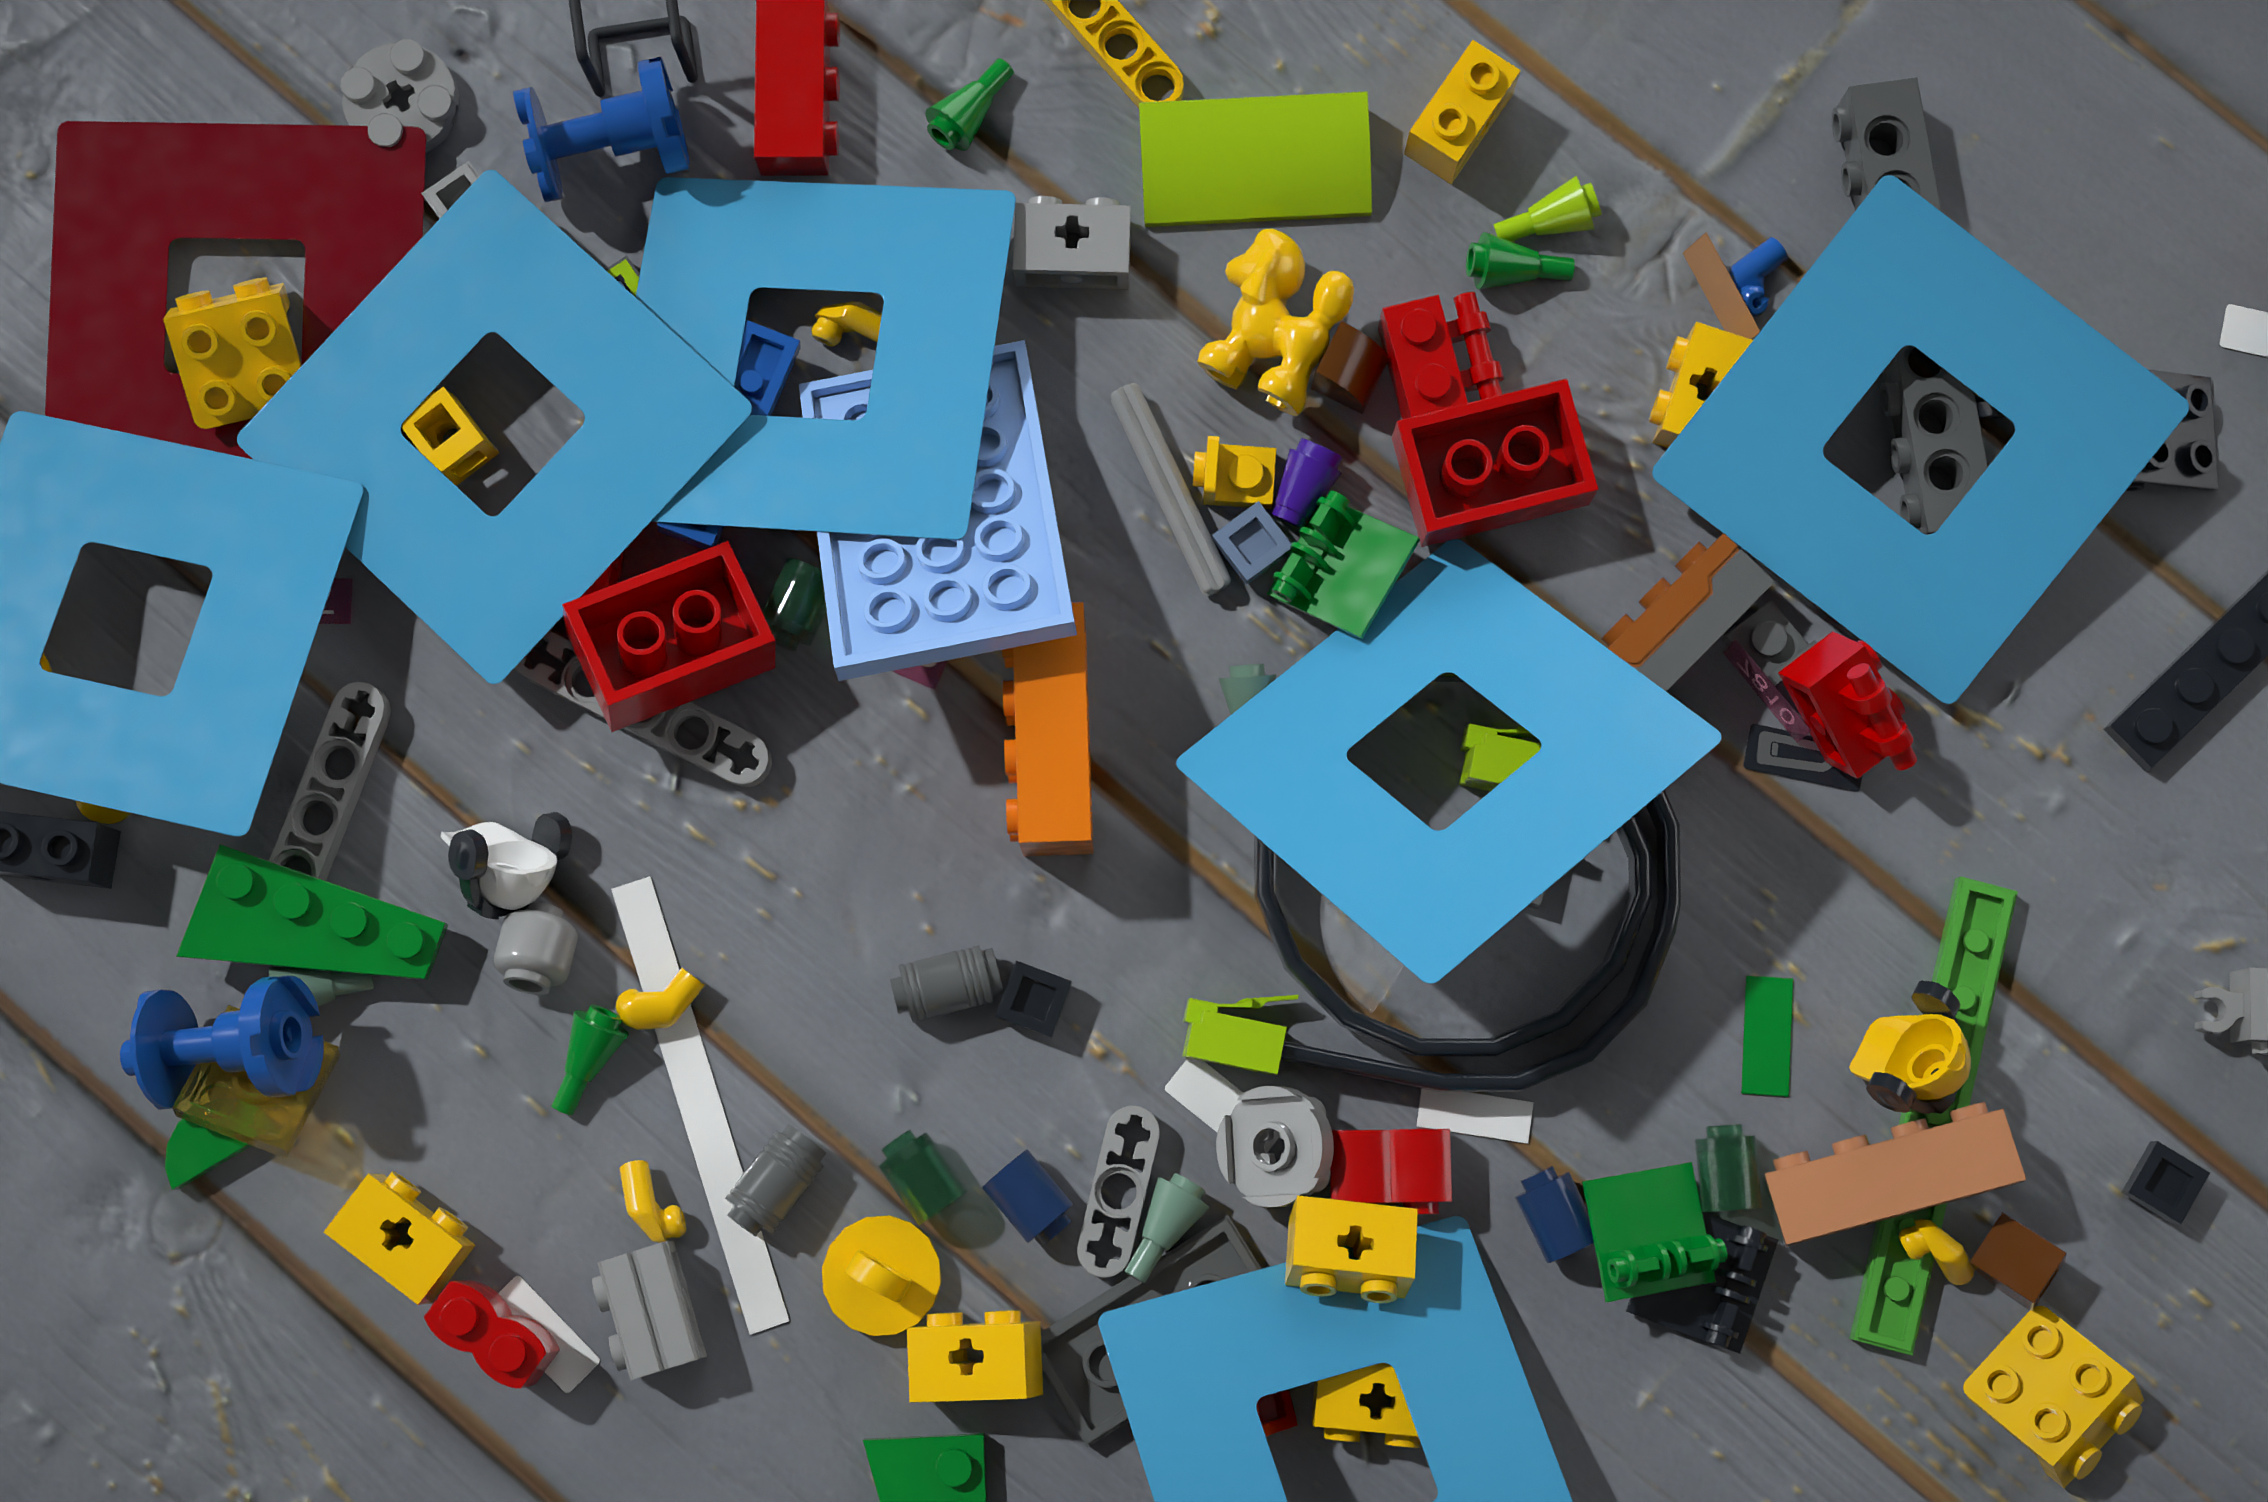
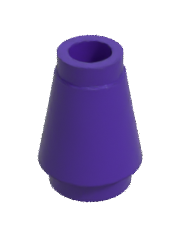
M1301 438L1296 450L1289 449L1275 502L1276 506L1272 515L1299 528L1304 527L1307 519L1312 516L1318 507L1316 502L1319 497H1325L1342 474L1337 469L1343 457L1319 444Z

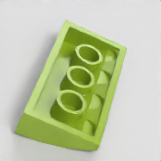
M1368 91L1139 103L1145 227L1363 217L1372 215Z

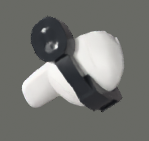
M551 812L538 817L531 841L496 822H483L456 832L441 831L440 837L449 846V865L454 875L459 878L461 892L467 901V907L480 916L499 920V917L506 916L514 911L525 910L546 889L553 877L557 860L564 859L569 853L572 829L569 820L558 812Z

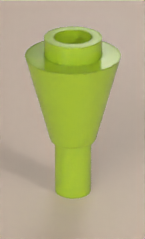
M1574 176L1527 208L1528 212L1497 222L1493 226L1498 237L1512 242L1534 233L1538 236L1595 230L1592 218L1598 217L1602 213L1592 183L1581 186L1577 176Z

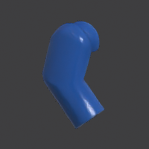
M1770 237L1734 263L1729 271L1752 317L1762 315L1769 305V298L1764 297V277L1788 259L1782 244L1773 237Z

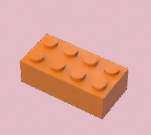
M1072 602L1077 635L1002 650L1005 668H1013L1014 680L1003 681L1004 716H1006L1007 726L1015 725L1016 739L1004 740L1005 773L1008 776V783H1017V799H1006L1007 835H1010V842H1019L1023 856L1094 854L1087 637L1084 602Z

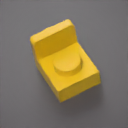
M1208 436L1207 452H1195L1193 486L1204 487L1203 505L1249 508L1259 501L1264 509H1272L1276 448L1219 444L1218 436Z

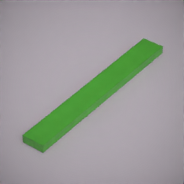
M1961 876L1955 878L1932 981L1948 988L1961 1004L1956 1019L1968 1042L1971 1069L1968 1079L1957 1091L1955 1101L1942 1114L1901 1112L1899 1125L1926 1118L1929 1129L1952 1123L1950 1112L1970 1105L2018 891ZM1947 1203L1876 1222L1849 1339L1913 1356L1935 1258L1929 1252L1919 1260L1910 1259L1898 1236L1902 1229L1916 1225L1914 1220L1919 1219L1931 1220L1942 1229Z

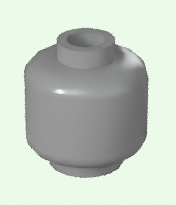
M534 902L529 904L528 910L514 911L504 918L494 954L493 965L504 976L503 983L506 986L523 993L544 995L549 993L550 987H557L567 981L577 945L578 932L570 922L563 919L564 912L560 908L546 903Z

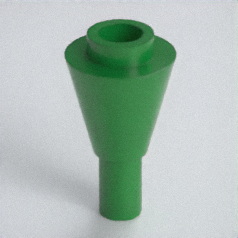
M997 58L977 81L970 82L926 109L925 116L929 123L927 131L937 144L947 150L956 148L966 151L969 149L993 102V96L1014 75L1012 67L1005 60Z
M1487 232L1481 234L1478 243L1471 242L1466 256V274L1468 277H1474V283L1478 290L1533 281L1536 278L1571 281L1575 269L1573 258L1539 255L1535 250Z
M590 1005L587 1012L581 1010L574 1011L564 1068L566 1074L551 1105L552 1108L567 1115L574 1114L587 1083L592 1082L629 1036V1033L620 1026L622 1023L620 1015L597 1005Z

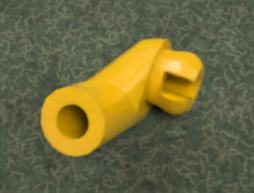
M859 301L826 305L815 314L817 322L812 327V336L824 345L833 347L841 341L843 332L855 331L878 342L882 313Z
M681 968L664 991L638 992L636 989L624 991L616 1001V1011L625 1025L636 1030L668 1028L677 1022L705 985L687 970Z
M635 1160L621 1165L619 1170L627 1213L653 1242L661 1243L668 1241L669 1238L682 1237L686 1232V1221L683 1211L677 1205H670L665 1209L660 1208L654 1197L649 1163L644 1160Z
M1914 1220L1916 1225L1900 1231L1898 1237L1910 1259L1919 1260L1925 1254L1931 1252L1950 1283L1963 1285L1971 1281L1975 1269L1971 1266L1970 1258L1964 1247L1931 1220Z

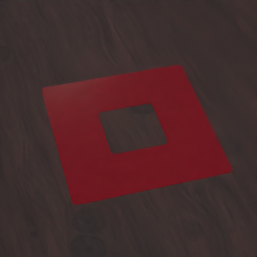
M65 121L61 123L57 129L45 416L252 459L237 443L239 432L251 419L209 429L198 427L193 420L180 374L171 373L165 367L166 328L163 318L166 315L168 259L171 242L177 238L298 240L302 242L305 247L301 365H303L423 237L424 196L421 193L424 192L426 134L424 130L416 126H402L403 134L400 141L388 148L380 147L371 141L368 136V126L103 121ZM401 428V433L403 437L415 447L413 442Z

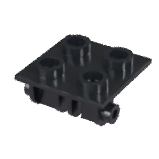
M2149 370L2188 401L2189 411L2125 491L2144 489V483L2218 490L2211 377Z
M1702 1211L1706 1234L1711 1235L1714 1239H1722L1727 1248V1260L1719 1263L1718 1268L1714 1270L1716 1282L1633 1297L1629 1299L1626 1312L1741 1354L1779 1240L1767 1236V1233L1745 1225L1740 1226Z

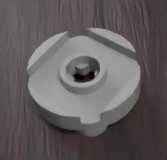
M402 39L396 43H387L371 49L361 56L341 78L340 87L343 92L342 107L348 124L368 126L369 138L380 147L389 148L396 145L403 134L402 126H416L423 129L426 134L427 153L440 145L448 137L453 127L451 121L456 112V105L459 108L460 97L456 81L445 63L434 52L423 48L412 39ZM401 88L403 91L409 89L415 91L408 98L411 107L406 111L401 112L397 106H391L387 109V102L391 99V93Z
M1285 1086L1257 1087L1240 1096L1237 1100L1242 1101L1234 1107L1231 1115L1224 1116L1218 1128L1216 1140L1218 1164L1228 1184L1234 1183L1238 1190L1247 1196L1242 1198L1251 1204L1261 1207L1292 1206L1297 1195L1309 1197L1311 1194L1323 1190L1330 1179L1329 1169L1333 1159L1334 1147L1331 1127L1326 1118V1110L1322 1102L1315 1097L1303 1094L1297 1089ZM1274 1130L1279 1132L1280 1138L1284 1139L1285 1143L1284 1153L1281 1154V1159L1277 1163L1274 1154L1265 1153L1264 1148L1265 1141L1273 1140Z

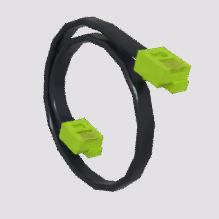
M1448 672L1439 675L1432 682L1464 681L1454 673ZM1468 724L1463 730L1460 751L1465 752L1459 785L1492 791L1538 753L1541 749V744L1516 739L1535 737L1522 726L1516 729H1494ZM1662 791L1646 805L1657 834L1658 902L1652 933L1627 996L1577 1047L1513 1074H1443L1284 1041L1287 1029L1285 1026L1217 1013L1218 1008L1259 1009L1267 1002L1297 1000L1299 995L1245 998L1234 1004H1218L1193 998L1187 999L1183 1023H1188L1182 1057L1268 1075H1278L1280 1060L1436 1092H1520L1592 1062L1647 1006L1676 933L1681 906L1680 824L1666 791ZM1635 815L1616 830L1628 857L1629 897L1603 962L1554 1012L1492 1038H1418L1354 1011L1302 959L1274 892V852L1255 835L1254 897L1284 970L1340 1026L1411 1056L1493 1057L1569 1026L1623 971L1652 899L1651 851Z

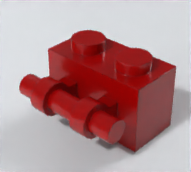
M1475 292L1462 293L1453 298L1458 318L1448 322L1445 319L1439 294L1382 308L1378 331L1383 350L1388 356L1387 365L1402 419L1468 403L1466 392L1478 390L1480 400L1503 394L1500 382L1505 379L1500 361L1493 360L1487 338V333L1491 331L1487 313L1480 311ZM1465 341L1471 368L1459 371L1452 344Z
M1832 631L1778 672L1825 762L1857 779L1887 756H1889L1896 770L1902 771L1911 768L1916 764L1917 756L1911 747L1913 735L1902 718V715L1906 712L1900 698L1887 687L1881 678L1878 670L1882 668V663L1878 655L1863 640L1856 642Z

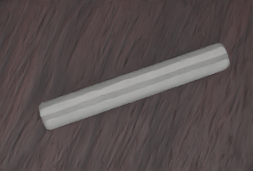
M1131 383L1118 388L1111 394V403L1202 594L1210 596L1225 590L1230 586L1231 577L1139 385Z

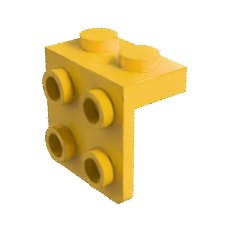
M267 277L233 285L235 294L212 299L209 290L183 295L175 299L177 307L170 308L163 318L193 420L198 427L209 429L252 419L302 366L287 317L290 302L284 283L270 286Z
M2035 1306L2033 1311L2030 1310L1967 1378L1963 1385L1967 1398L2036 1454L2044 1472L2064 1489L2075 1477L2081 1480L2091 1473L2102 1456L2100 1449L2115 1432L2118 1435H2122L2136 1423L2141 1415V1404L2144 1401L2134 1375L2045 1306Z

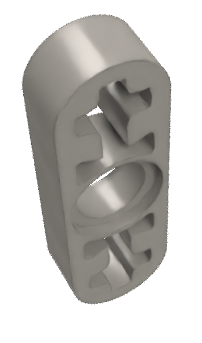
M1126 1106L1117 1110L1107 1123L1077 1246L1078 1259L1087 1272L1097 1277H1111L1120 1273L1127 1266L1131 1257L1160 1135L1159 1125L1154 1115L1140 1106ZM1131 1116L1141 1117L1142 1128L1150 1131L1148 1142H1138L1133 1155V1160H1145L1142 1173L1124 1164L1107 1165L1110 1151L1118 1156L1122 1155L1124 1138L1116 1135V1127L1118 1124H1128ZM1116 1173L1129 1176L1136 1185L1135 1200L1124 1209L1109 1207L1101 1196L1103 1182L1107 1177ZM1096 1209L1112 1218H1131L1130 1227L1127 1232L1116 1226L1113 1245L1122 1248V1255L1120 1259H1110L1106 1268L1095 1265L1096 1255L1087 1252L1089 1241H1099L1105 1223L1093 1224L1092 1220Z

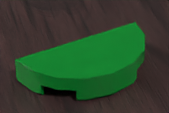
M217 1099L195 1107L177 1123L167 1143L165 1170L171 1189H181L281 1129L280 1125L266 1110L241 1100Z

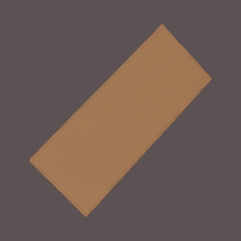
M1707 232L1704 233L1683 252V255L1724 331L1753 339L1759 334L1760 329Z

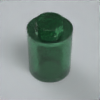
M787 558L762 613L776 640V645L790 651H796L799 643L811 646L827 612L822 570L803 561Z
M1742 1124L1707 1126V1138L1695 1139L1702 1212L1762 1208L1756 1136H1743Z
M910 1129L881 1150L887 1159L878 1168L919 1226L938 1215L968 1192L927 1132L916 1138Z

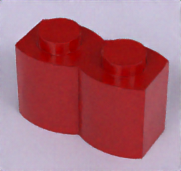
M1450 1129L1331 1130L1334 1151L1329 1169L1330 1199L1378 1205L1379 1203L1403 1202V1207L1418 1209V1214H1439V1202H1452Z
M449 1281L424 1315L428 1327L438 1339L454 1349L471 1352L479 1367L490 1378L511 1388L522 1389L535 1385L560 1351L554 1337L542 1325L527 1317L512 1315L506 1301L495 1290L477 1281Z

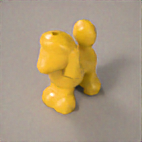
M1263 229L1256 235L1253 244L1244 254L1235 257L1227 263L1226 277L1230 283L1240 288L1242 297L1233 310L1232 330L1225 340L1208 342L1200 350L1197 363L1212 379L1237 390L1245 380L1248 368L1255 358L1283 357L1280 366L1272 367L1262 375L1258 383V391L1268 394L1266 401L1275 408L1287 414L1298 416L1306 405L1307 387L1311 373L1329 346V332L1334 325L1341 322L1348 315L1353 304L1354 286L1352 280L1343 272L1329 271L1316 284L1313 296V311L1307 317L1291 316L1286 308L1287 300L1300 290L1305 279L1304 257L1298 244L1287 234L1275 229Z

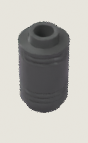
M980 945L966 948L965 950L961 949L958 952L953 951L917 960L913 963L908 962L906 965L900 964L901 977L890 979L898 1014L910 1011L912 1022L969 1009L970 1007H977V1005L981 1006L985 1003H993V996L1003 994L993 948L981 950Z
M790 1125L782 1133L776 1131L772 1138L769 1139L768 1144L763 1147V1150L760 1151L737 1181L735 1188L731 1189L730 1194L725 1197L733 1205L727 1216L755 1237L762 1228L773 1234L775 1228L779 1227L780 1222L785 1219L809 1184L813 1182V1178L824 1167L820 1161L826 1152Z

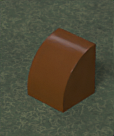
M1341 321L1316 370L1311 390L1363 414L1385 370L1388 356L1367 335Z
M2002 1212L1970 1260V1264L1982 1277L2000 1291L2033 1311L2065 1263L2067 1253Z

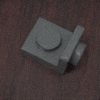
M1772 600L1722 639L1745 668L1747 658L1749 661L1748 672L1753 678L1756 679L1755 674L1763 677L1768 685V689L1763 687L1766 693L1780 682L1784 685L1778 672L1817 643L1814 640L1807 644ZM1758 677L1759 682L1765 686L1763 679Z

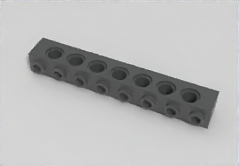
M1917 77L1849 86L1837 108L1833 109L1832 130L1836 142H1843L1846 162L1843 163L1841 170L1842 186L1847 197L1853 196L1855 211L1878 181L1887 175L1897 177L1941 211ZM1878 138L1884 140L1891 147L1893 155L1883 156L1876 153L1871 148L1869 139ZM1908 345L1902 347L1883 370L1886 383L1881 384L1880 401L1885 417H1892L1895 439H1892L1890 443L1892 467L1895 473H1902L1905 495H1902L1900 498V515L1920 532L1930 535L1941 527L1988 468L1975 393L1919 349ZM1916 356L1924 359L1930 365L1932 376L1924 378L1916 375L1909 367L1908 357ZM1929 412L1935 415L1941 423V433L1933 434L1924 430L1919 423L1918 413ZM1930 467L1943 469L1949 475L1952 483L1951 490L1938 489L1931 483L1928 476Z

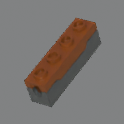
M1725 533L1708 549L1699 541L1675 565V568L1682 575L1672 585L1666 579L1661 578L1638 602L1645 611L1635 621L1625 614L1602 637V640L1609 646L1608 649L1664 691H1667L1775 582L1743 550H1738L1737 545Z

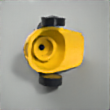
M1922 980L1918 982L1911 998L1923 1015L1889 1016L1876 1019L1866 1031L1861 1045L1850 1063L1849 1069L1855 1076L1869 1082L1866 1087L1867 1092L1873 1100L1887 1109L1902 1113L1910 1111L1925 1114H1942L1955 1101L1957 1091L1969 1077L1971 1069L1970 1050L1956 1019L1961 1005L1958 998L1948 988L1939 983Z

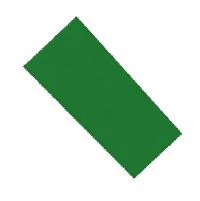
M1746 975L1742 1094L1789 1097L1793 978Z

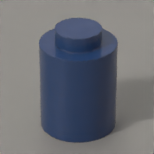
M1028 1149L1013 1159L982 1187L1027 1243L1038 1236L1045 1245L1072 1222L1065 1212L1074 1204Z
M1551 1166L1521 1180L1525 1192L1516 1196L1515 1199L1547 1263L1559 1260L1594 1243L1588 1209L1570 1172L1557 1175L1554 1167Z

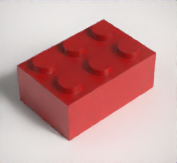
M1567 378L1398 420L1392 435V442L1418 537L1421 539V547L1588 506L1599 490Z
M729 541L562 604L566 633L611 733L775 668L776 640Z

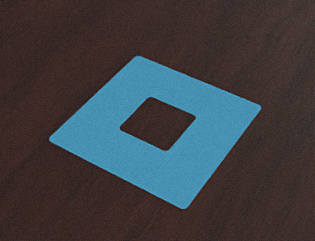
M487 170L480 175L239 432L237 443L253 460L359 482L363 487V495L345 547L490 684H498L506 678L564 615L562 604L580 598L749 417L752 412V405L747 398L500 173L495 170ZM491 332L497 333L570 399L585 416L584 423L580 429L509 505L496 516L485 514L407 441L401 433V426L411 413L486 334Z
M1887 175L1878 181L1654 465L1652 475L1656 482L1722 533H1725L1731 540L1859 639L1870 645L1872 649L1945 704H1951L1957 701L2187 415L2189 403L2178 392L1897 177ZM1908 345L1919 349L2010 419L2015 426L2012 438L1941 527L1930 535L1923 534L1829 462L1823 454V447L1899 350Z
M675 177L661 179L655 188L636 298L733 387L735 385L749 298L754 290L758 288L878 293L883 297L884 304L867 411L861 419L838 420L749 415L651 522L954 540L964 537L969 525L1016 203L1015 195L1007 190Z
M17 411L13 413L8 420L0 441V784L236 837L245 835L249 831L355 519L363 495L362 485L357 481L30 412ZM90 542L202 565L210 568L212 571V580L176 683L168 695L156 696L47 672L42 669L40 660L78 555L85 544Z
M1453 539L1443 544L1394 584L1363 639L1341 629L1336 630L1179 756L1176 765L1182 773L1420 980L1433 984L1446 976L1717 746L1721 741V733L1465 542ZM1449 672L1457 675L1538 738L1541 742V749L1449 827L1437 831L1427 826L1347 759V752L1439 675Z
M1452 1216L1417 1226L1415 1279L1405 1299L1397 1298L1396 1301L1390 1303H1373L1362 1299L1359 1293L1337 1291L1334 1295L1323 1297L1307 1295L1301 1292L1300 1287L1285 1285V1262L1107 1311L1099 1318L1100 1332L1154 1502H1288L1257 1412L1256 1405L1258 1400L1266 1395L1379 1363L1391 1365L1396 1372L1438 1490L1437 1498L1433 1502H1573L1467 1221L1460 1216ZM1343 1246L1348 1249L1350 1259L1359 1260L1354 1257L1352 1247Z

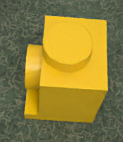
M444 386L437 392L432 391L401 426L419 452L455 486L459 485L500 453L482 432L458 398ZM458 429V432L443 442V436L448 430Z

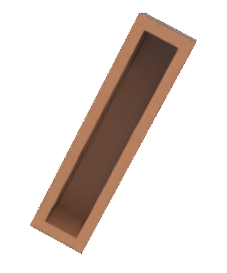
M1985 1102L1977 1103L1951 1111L1952 1123L1929 1129L1926 1118L1890 1128L1893 1139L1870 1145L1867 1135H1861L1831 1144L1834 1155L1811 1161L1808 1151H1803L1773 1160L1776 1171L1766 1173L1765 1180L1785 1246L2024 1182L2026 1177L2004 1109L1988 1112Z

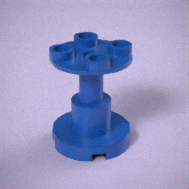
M662 56L638 62L641 91L600 100L602 112L547 125L540 101L533 87L513 91L519 119L522 125L527 124L530 137L523 140L527 163L531 173H537L539 187L545 202L561 200L563 198L561 177L557 163L558 158L611 146L615 157L657 147L667 174L690 169V158L679 110L676 109L671 94L673 88Z
M296 976L262 977L250 985L244 995L239 1011L223 1012L216 1018L213 1026L198 1027L192 1008L179 993L171 990L145 991L138 998L137 1009L131 1025L130 1040H126L121 1046V1066L127 1075L136 1076L141 1091L158 1110L179 1108L189 1101L198 1087L203 1063L217 1062L226 1072L246 1071L255 1088L267 1097L296 1095L295 1092L307 1091L313 1086L322 1065L324 1053L323 1035L313 1036L310 1017L320 1016L318 1005L311 990L300 978Z

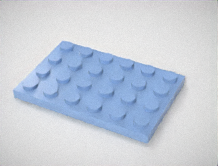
M1025 340L996 345L994 347L969 525L964 537L954 540L817 531L833 664L838 681L1077 635ZM873 370L799 384L803 418L861 419L867 411Z

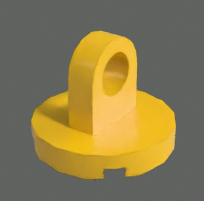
M891 1215L865 1217L845 1227L829 1245L822 1266L823 1293L832 1312L849 1328L871 1336L895 1335L918 1324L935 1305L942 1284L940 1259L930 1237L914 1223Z

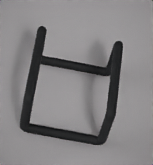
M569 0L576 56L596 96L602 97L606 92L599 39L670 28L672 45L688 82L694 83L697 81L698 74L691 25L686 17L679 16L677 0H666L668 17L592 29L588 34L587 40L590 58L586 46L580 0Z

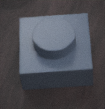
M1259 501L1212 535L1214 544L1246 585L1292 552L1290 549L1291 542Z

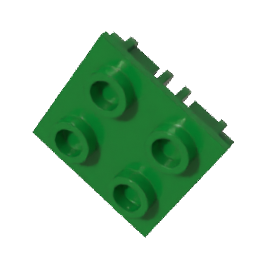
M1330 490L1327 497H1319L1316 502L1318 508L1308 525L1300 529V538L1298 542H1293L1290 546L1292 552L1280 572L1276 571L1272 577L1274 582L1267 595L1363 639L1421 539L1348 507L1350 501L1345 496Z
M1692 1162L1582 1181L1605 1302L1716 1282L1714 1270L1718 1268L1719 1263L1727 1260V1248L1722 1239H1714L1711 1235L1706 1234Z

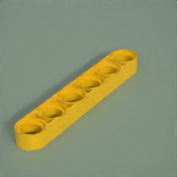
M1042 0L1138 108L1139 103L1182 101L1184 83L1183 75L1179 68L1118 0H1099L1101 7L1098 13L1091 18L1085 19L1076 17L1071 13L1068 8L1071 0ZM1116 34H1126L1136 41L1138 47L1133 56L1128 59L1119 60L1107 53L1105 49L1106 42ZM1153 75L1166 76L1172 81L1174 92L1165 100L1154 101L1143 93V83Z

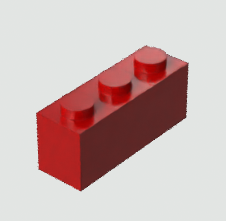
M756 0L754 159L761 176L829 175V156L839 155V126L837 121H829L830 101H839L840 98L838 67H830V47L840 46V18L838 12H830L827 0Z

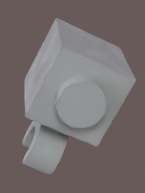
M2245 968L2229 972L2230 992L2219 987H2209L2194 992V999L2211 1000L2218 1008V1016L2214 1021L2195 1022L2196 1031L2212 1034L2223 1032L2230 1028V1043L2252 1044V1054L2268 1055V968Z

